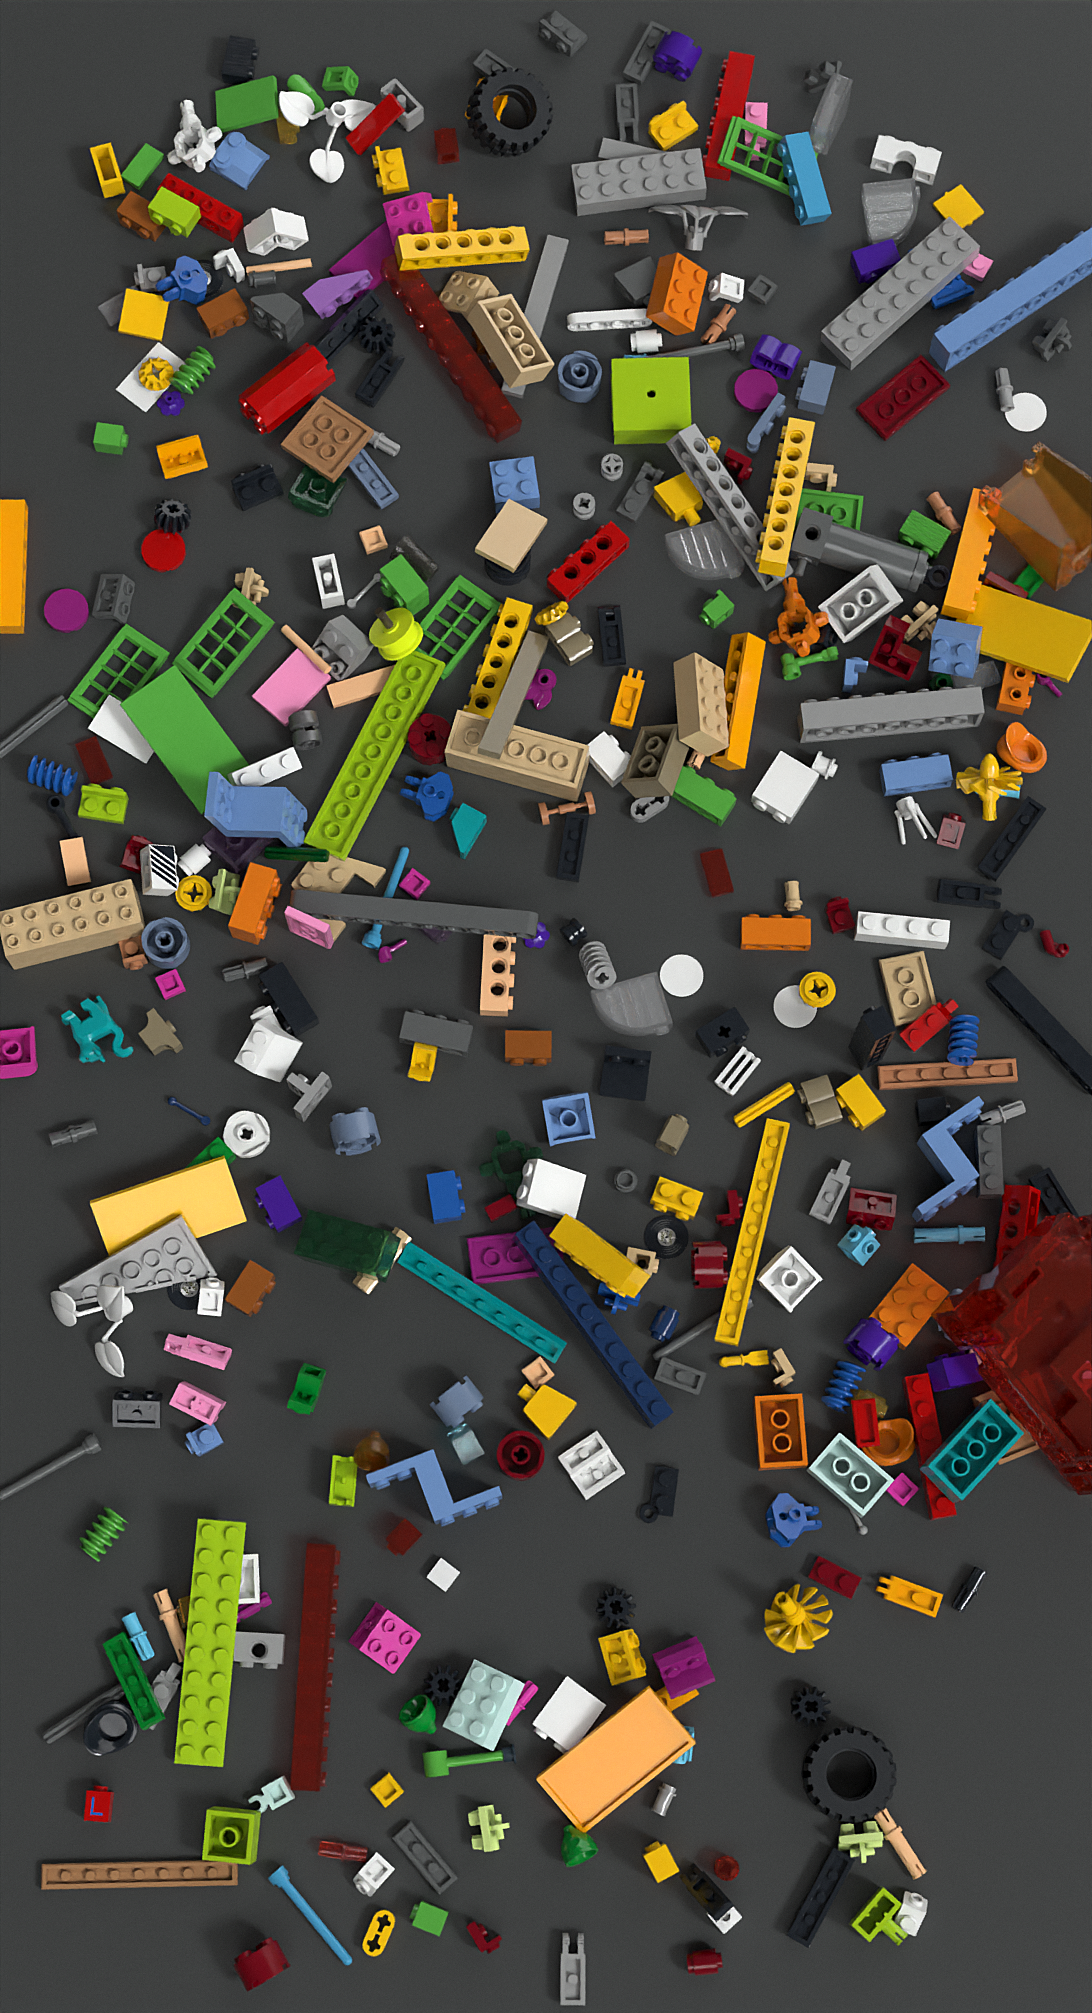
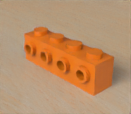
M1005 662L996 710L1022 715L1025 708L1029 709L1032 698L1031 695H1028L1029 687L1033 688L1036 675L1032 674L1031 670Z

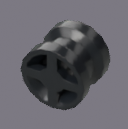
M572 918L567 926H562L559 929L564 939L572 947L577 944L580 938H585L588 935L584 927L575 918Z

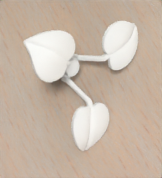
M281 91L279 94L281 112L286 120L293 125L305 126L308 119L314 120L322 115H326L327 123L333 126L325 150H315L310 156L309 163L313 172L324 181L329 183L337 181L343 172L344 161L339 152L329 151L336 129L344 121L347 129L353 131L371 113L376 105L360 100H345L335 102L330 109L325 108L323 111L312 115L315 107L313 101L307 95L300 92Z
M99 1286L96 1295L100 1306L81 1312L75 1311L76 1304L69 1295L61 1291L51 1292V1303L55 1315L66 1326L75 1325L76 1317L104 1310L108 1320L114 1321V1324L103 1336L102 1342L95 1343V1354L100 1365L107 1372L117 1377H124V1361L121 1351L113 1342L108 1341L111 1333L123 1322V1317L133 1311L131 1301L124 1296V1286Z

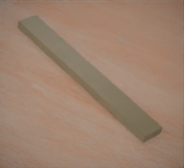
M532 631L527 632L480 742L477 754L500 760L549 643V636Z

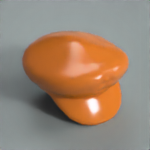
M1014 722L1010 724L1006 733L997 742L996 750L1000 758L1018 771L1025 773L1037 772L1047 761V752L1044 745L1035 736L1030 734L1021 723Z
M903 1418L878 1421L881 1446L861 1448L866 1456L880 1466H891L904 1462L912 1456L915 1449L913 1427L908 1420Z

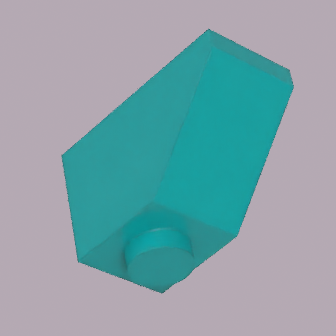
M462 803L460 808L456 807L450 819L452 820V830L460 858L465 860L484 828L487 816Z

